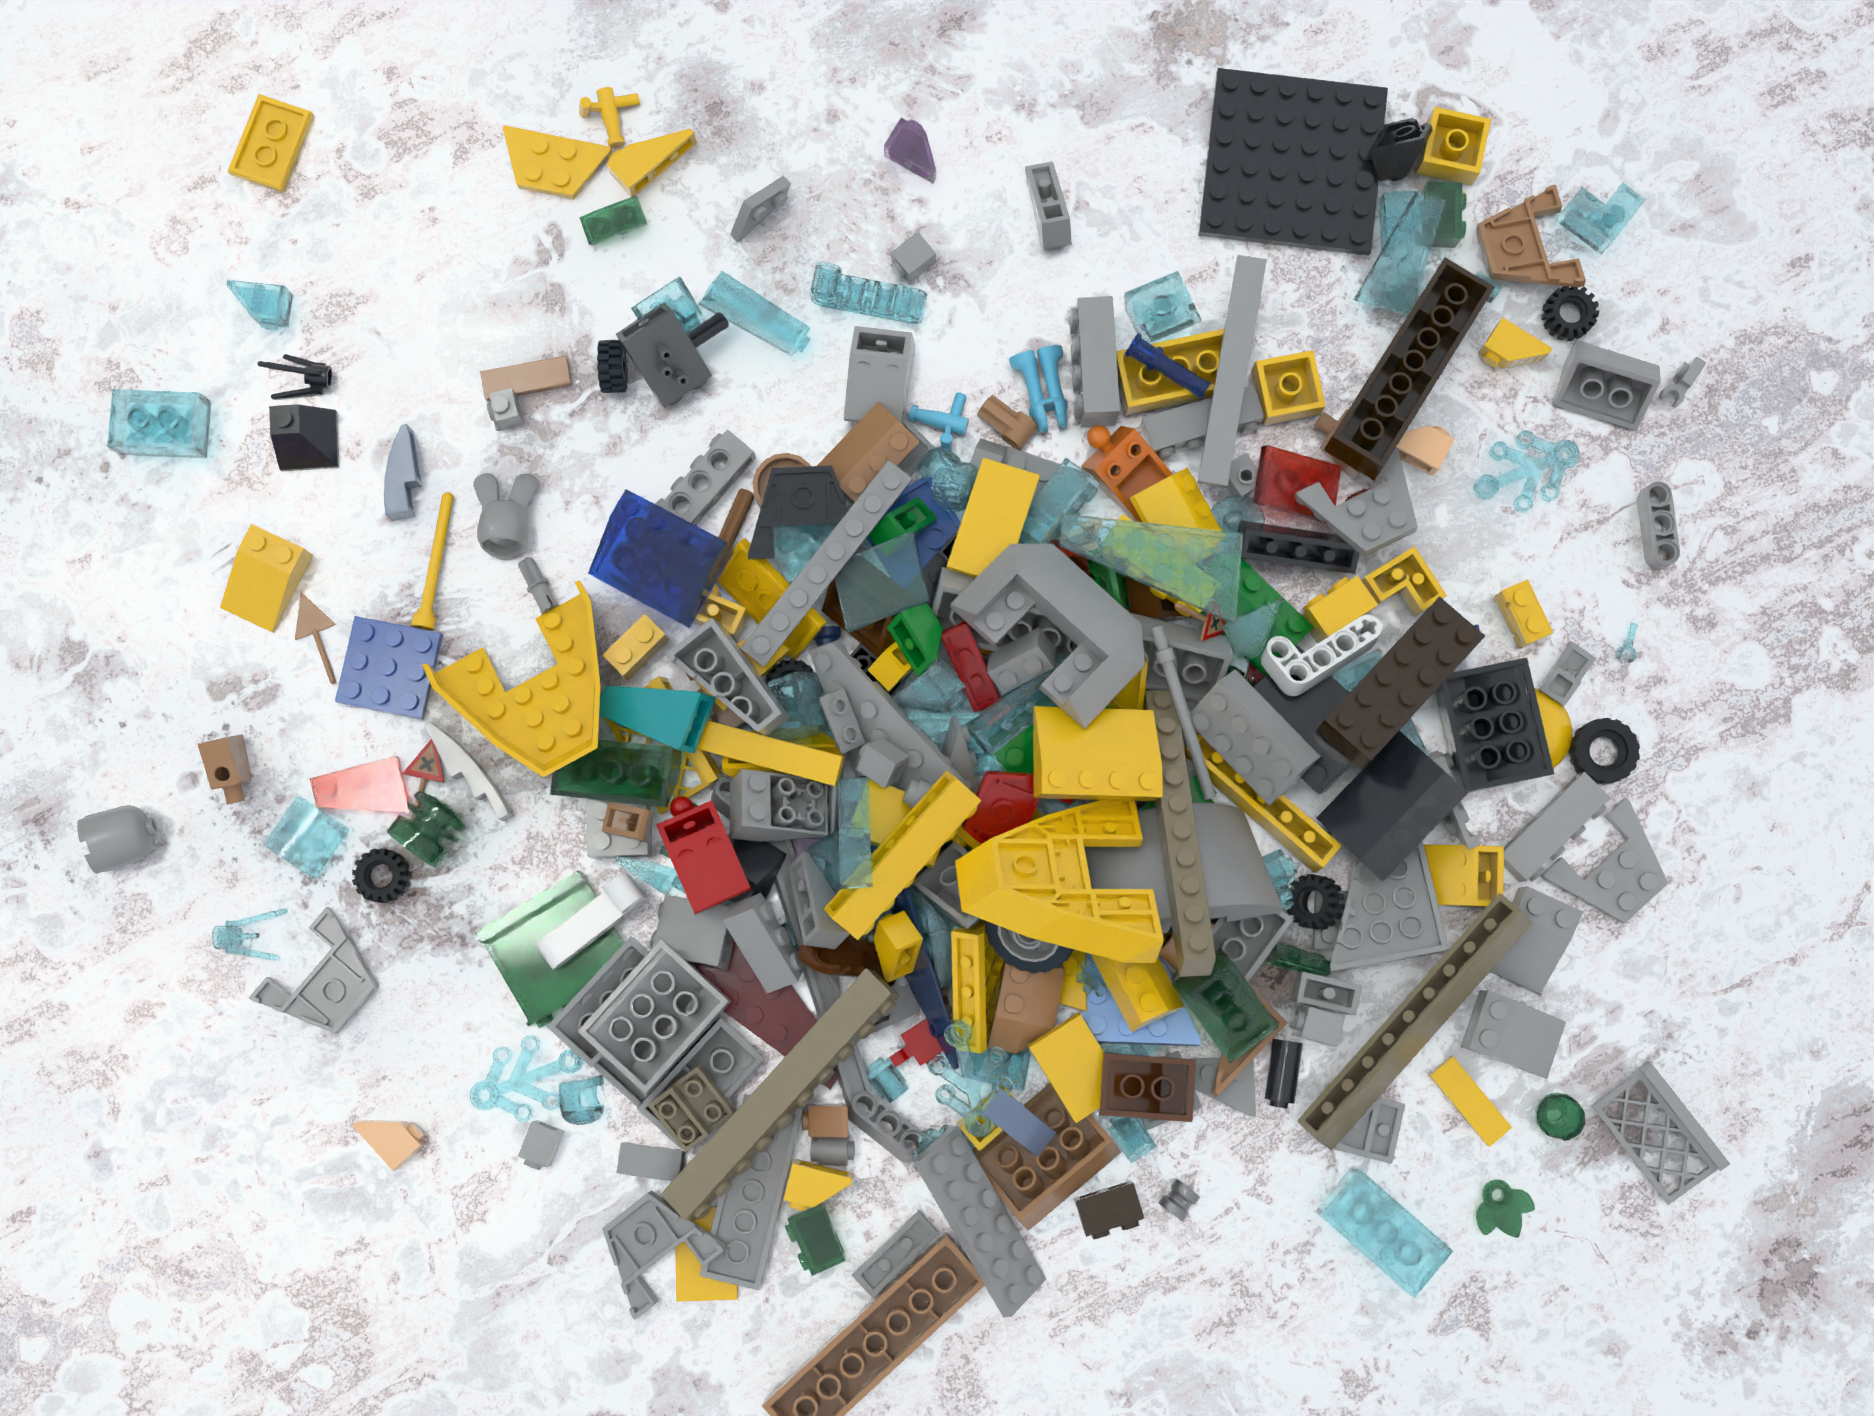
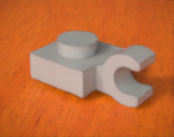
M1697 356L1689 363L1684 361L1674 375L1678 378L1675 384L1665 387L1660 392L1659 399L1662 400L1668 393H1672L1675 396V402L1672 404V407L1676 408L1685 398V393L1693 385L1707 362Z

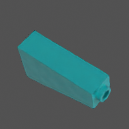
M605 685L604 691L600 695L599 715L677 750L695 754L716 697L697 691Z

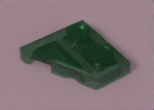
M1279 941L1267 956L1266 964L1296 972H1307L1327 977L1330 974L1329 966L1331 961L1326 960L1325 956L1321 954L1307 952Z

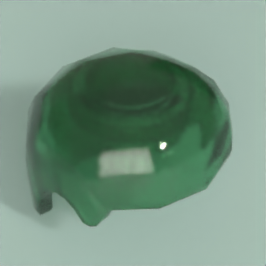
M1555 1092L1545 1095L1539 1100L1535 1108V1120L1542 1132H1545L1547 1136L1569 1141L1582 1132L1585 1126V1112L1579 1102L1568 1094Z

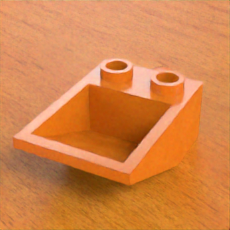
M1102 425L1093 426L1087 433V441L1090 446L1097 450L1081 465L1082 469L1135 523L1147 530L1130 497L1173 475V473L1135 428L1120 426L1110 436V432L1106 427Z

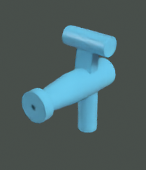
M960 392L955 394L950 414L941 411L918 409L919 406L912 405L908 421L913 423L919 421L934 428L945 430V433L940 437L941 453L949 455L952 452L951 432L965 435L969 418L961 417L967 396Z

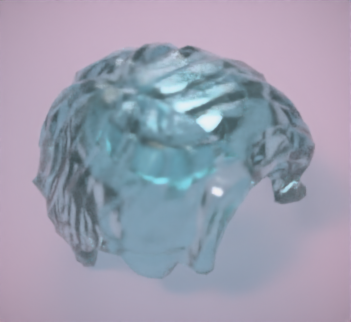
M964 461L957 462L954 466L939 467L934 473L932 485L930 486L931 496L938 506L943 508L944 511L959 512L966 510L979 468L972 463Z

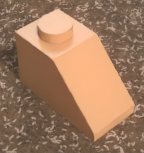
M1428 425L1405 432L1396 447L1398 448L1401 460L1433 476L1439 470L1455 439L1450 437L1445 429Z
M361 1120L352 1125L392 1171L400 1169L427 1144L422 1138L424 1136L423 1131L413 1122L409 1124L407 1121Z

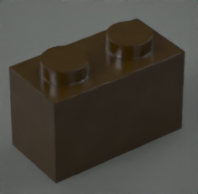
M1131 1180L1074 1198L1086 1237L1092 1235L1093 1240L1110 1235L1109 1230L1121 1226L1122 1230L1139 1226L1138 1221L1145 1219L1134 1183Z

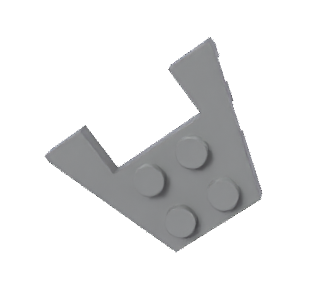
M1397 447L1379 473L1385 483L1335 506L1319 482L1295 494V500L1301 506L1304 504L1314 512L1313 515L1317 519L1328 523L1336 530L1335 533L1364 557L1415 533L1418 527Z
M1628 798L1622 799L1604 816L1625 838V841L1585 878L1582 879L1563 857L1558 858L1540 875L1542 879L1557 885L1570 895H1574L1589 903L1588 905L1620 923H1626L1668 884Z
M326 907L308 927L331 947L325 957L292 995L271 977H266L249 996V999L336 1034L341 1031L378 986L331 908Z
M652 1190L602 1228L614 1266L617 1265L622 1279L621 1287L624 1295L627 1294L631 1306L629 1311L634 1320L658 1302V1299L640 1275L680 1243L686 1242L703 1267L727 1249L723 1242L696 1222L684 1220L666 1200Z

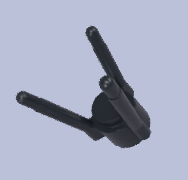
M284 354L283 359L307 367L303 368L264 361L257 362L259 367L304 374L305 384H310V388L272 394L271 399L307 394L322 395L323 389H330L332 368L331 366H326V363H317Z

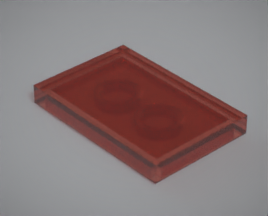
M1269 445L1261 446L1253 504L1321 522L1313 515L1314 512L1304 504L1301 506L1295 500V494L1319 482L1332 503L1336 506L1342 466Z

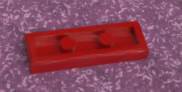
M964 621L942 630L941 640L974 713L1001 703V695L995 682L987 673L988 666L969 624Z

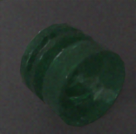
M418 790L414 797L423 804L422 808L412 802H408L406 806L412 812L414 818L410 820L407 817L398 815L386 831L415 856L432 867L438 868L449 854L447 848L441 843L443 838L458 843L460 839L450 829L453 827L465 834L469 827L462 821L458 813L436 796H431Z

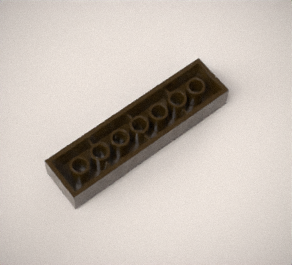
M1444 257L1333 433L1324 451L1374 481L1392 455L1495 286Z

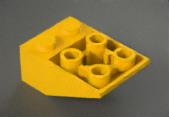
M1424 844L1438 906L1486 908L1499 893L1503 895V846L1480 845L1468 849L1465 845Z

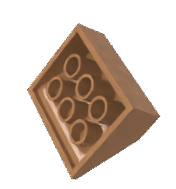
M1051 1083L1023 1105L1057 1132L1038 1157L1005 1131H1002L980 1151L975 1146L971 1149L996 1193L1028 1231L1121 1153L1114 1141L1091 1114L1075 1123Z

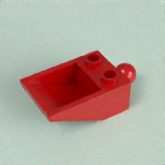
M678 796L674 798L670 803V813L673 817L656 824V827L694 914L696 915L750 891V885L713 801L711 800L694 808L693 802L688 797Z

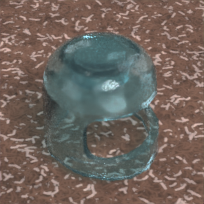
M602 1075L558 1083L560 1113L567 1123L586 1125L597 1121L603 1115L604 1104H600L597 1099V1086L604 1085ZM582 1094L588 1104V1107H583L581 1105Z

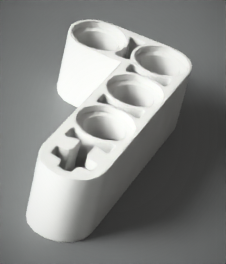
M1373 615L1360 616L1303 654L1296 649L1290 640L1282 636H1276L1268 641L1261 657V664L1285 694L1298 696L1369 651L1375 645L1382 632V624ZM1337 645L1344 646L1348 651L1341 650ZM1272 652L1280 653L1283 658L1275 657ZM1314 660L1321 661L1325 666L1317 665ZM1290 675L1298 676L1301 681L1294 680Z
M623 873L604 887L605 892L536 944L535 947L553 970L564 965L646 902L648 898L629 874Z

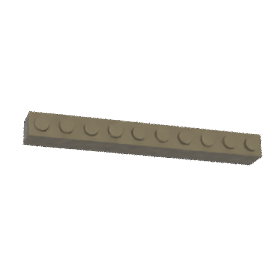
M1170 690L1145 691L1143 710L1154 711L1162 761L1163 797L1154 800L1179 977L1207 976L1212 973L1216 955L1181 725Z
M1499 893L1297 1122L1317 1141L1332 1150L1533 924L1527 915Z
M866 968L661 1193L664 1199L684 1220H700L706 1216L711 1210L710 1204L714 1199L722 1197L729 1191L732 1186L730 1182L737 1174L741 1175L752 1165L751 1159L758 1151L763 1152L773 1141L771 1137L778 1129H784L790 1124L795 1110L799 1106L803 1107L810 1102L814 1096L812 1092L816 1087L830 1080L834 1075L833 1069L840 1061L844 1062L850 1058L855 1051L854 1046L861 1038L866 1039L875 1030L876 1026L874 1024L881 1016H887L895 1008V1001L900 995L876 971Z

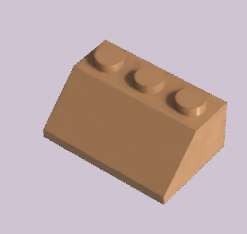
M877 402L817 466L832 465L841 490L856 502L888 460L898 467L920 444V441Z

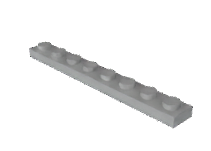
M890 460L887 461L740 649L763 667L768 664L912 481L908 474Z

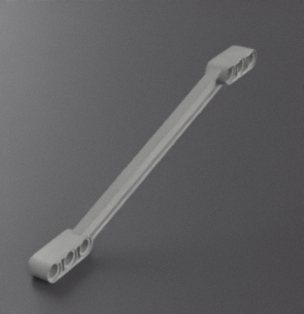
M726 776L720 778L715 784L711 800L716 810L730 820V798H725L720 794V791L730 792V782L733 778ZM791 839L768 841L787 854L774 882L796 951H798V948L804 945L788 870L790 865L797 859ZM804 963V976L818 1019H820L841 996L835 975H827L815 971ZM856 1043L854 1046L855 1051L850 1058L844 1062L840 1061L835 1067L841 1091L848 1106V1119L900 1161L913 1162L924 1152L927 1146L926 1137L919 1129L872 1093ZM862 1102L866 1104L869 1113H860L856 1108V1103ZM880 1121L890 1123L892 1132L886 1133L880 1127ZM904 1140L913 1141L916 1145V1151L911 1152L907 1150Z

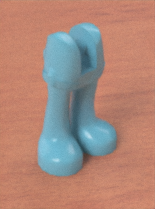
M1061 345L1046 346L1037 350V356L1043 369L1049 398L1046 399L1043 397L1034 350L1025 351L1009 358L1011 368L1022 372L1031 406L1029 408V415L1034 418L1040 433L1048 432L1045 412L1052 410L1055 412L1054 415L1059 429L1067 427V407L1069 405L1062 393L1057 364L1063 357Z

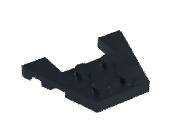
M832 465L771 469L749 548L748 560L775 559L774 527L837 526L849 510ZM863 544L853 555L865 554Z

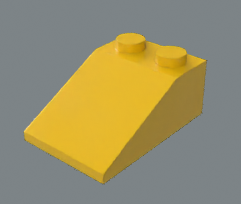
M251 524L237 550L220 608L274 633L313 554L290 541Z

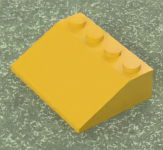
M1033 707L1034 798L1154 801L1163 797L1162 761L1153 710L1104 708L1083 729L1060 707Z

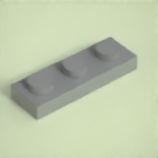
M918 1210L852 1276L874 1298L939 1235V1231Z

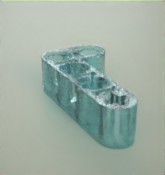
M829 262L816 263L810 289L811 301L816 305L911 324L922 323L928 295L925 291L913 287L844 275L838 265Z

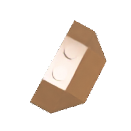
M1006 962L1003 963L987 1048L1018 1054L1027 1048L1028 1044L1054 1028L1065 974L1063 965L1046 973H1030L1029 971L1018 970Z

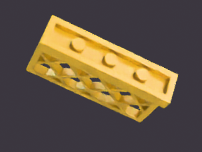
M661 676L656 677L649 682V685L644 687L674 690L668 679ZM605 718L660 815L670 811L671 803L663 805L658 795L661 784L676 788L673 799L680 795L681 790L687 791L681 796L691 798L709 786L715 785L723 777L710 752L696 749L695 754L685 752L683 762L679 764L668 761L671 747L666 745L662 759L648 755L652 738L632 729L620 727L616 722ZM622 731L627 732L626 738L623 735ZM632 733L647 737L643 754L633 752L631 749ZM636 756L642 757L640 763H639L638 759L636 758ZM647 759L661 762L657 779L647 777L644 772ZM688 760L691 762L693 767L687 766ZM666 764L681 768L677 784L662 781ZM686 769L695 771L702 783L694 788L682 786ZM651 782L656 783L655 789L652 786Z
M985 920L968 929L956 928L951 931L955 1047L958 1050L980 1054L987 1050V1041L1004 960L994 952V948L989 944L988 936L985 932Z

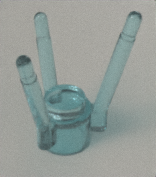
M284 908L240 920L226 921L225 925L215 926L212 931L213 946L215 949H225L226 954H241L279 961V955L238 947L242 945L243 940L257 939L260 936L259 933H243L242 929L238 927L287 914L288 910Z

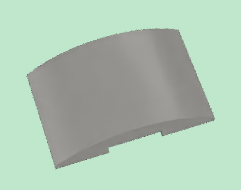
M1192 803L1210 919L1224 917L1225 922L1281 913L1283 907L1244 811L1238 807L1225 804ZM1152 808L1137 812L1143 837L1140 847H1084L1092 889H1153L1162 933H1167L1172 926L1156 809Z
M630 936L549 1023L547 1028L591 1068L594 1067L637 1106V1110L681 1149L648 1107V1103L699 1063L726 1098L729 1099L765 1058L720 1015L650 1093L644 1094L577 1032L650 952Z

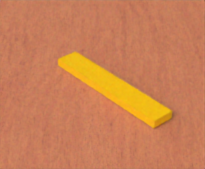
M707 720L697 749L833 786L838 785L845 758L837 754Z

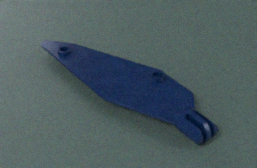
M850 806L842 814L839 821V830L849 851L856 857H859L863 865L878 847L848 835L858 808ZM905 888L895 898L893 906L883 912L879 919L888 914L895 915L905 911L923 938L912 904L911 892L909 888ZM923 939L913 972L904 976L928 1021V1028L932 1037L937 1038L953 1070L959 1068L952 1027Z

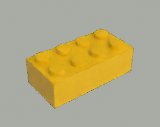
M1224 329L1116 351L1118 386L1125 416L1212 397Z

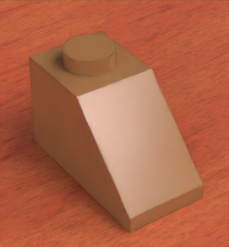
M844 1103L807 1105V1112H802V1130H808L809 1137H849L848 1106Z

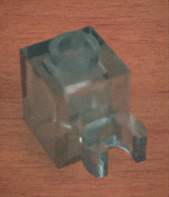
M1279 849L1262 858L1283 910L1294 905L1291 900L1293 896L1289 888L1293 887L1290 884L1295 881V874L1298 871L1291 857L1286 858L1283 851Z

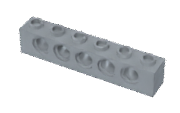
M728 429L723 435L718 433L709 444L711 448L704 456L700 454L694 459L690 465V472L684 478L680 476L670 488L672 492L665 500L661 498L654 504L649 518L646 521L641 520L636 524L631 532L633 534L626 543L621 542L612 553L614 557L611 559V562L640 588L666 561L673 544L678 546L756 459L754 451ZM718 458H726L728 464L723 469H716L713 467L714 461ZM700 479H705L709 482L708 487L703 491L694 489V484ZM687 501L689 503L687 511L683 513L675 512V505L678 502ZM660 523L670 524L669 531L664 535L655 533V529ZM640 545H649L650 552L644 557L636 556V550Z

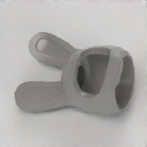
M490 473L481 474L473 482L476 495L482 505V512L477 526L478 542L485 552L497 559H513L521 554L528 542L526 508L537 491L538 479L531 474H520L515 478L509 500H499L498 484L495 476ZM504 538L516 541V543L509 547H501L491 542L490 539Z

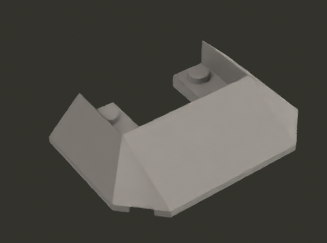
M1010 544L949 607L994 647L1035 606L1078 645L1040 685L1039 689L1085 729L1145 666L1142 624L1054 544Z

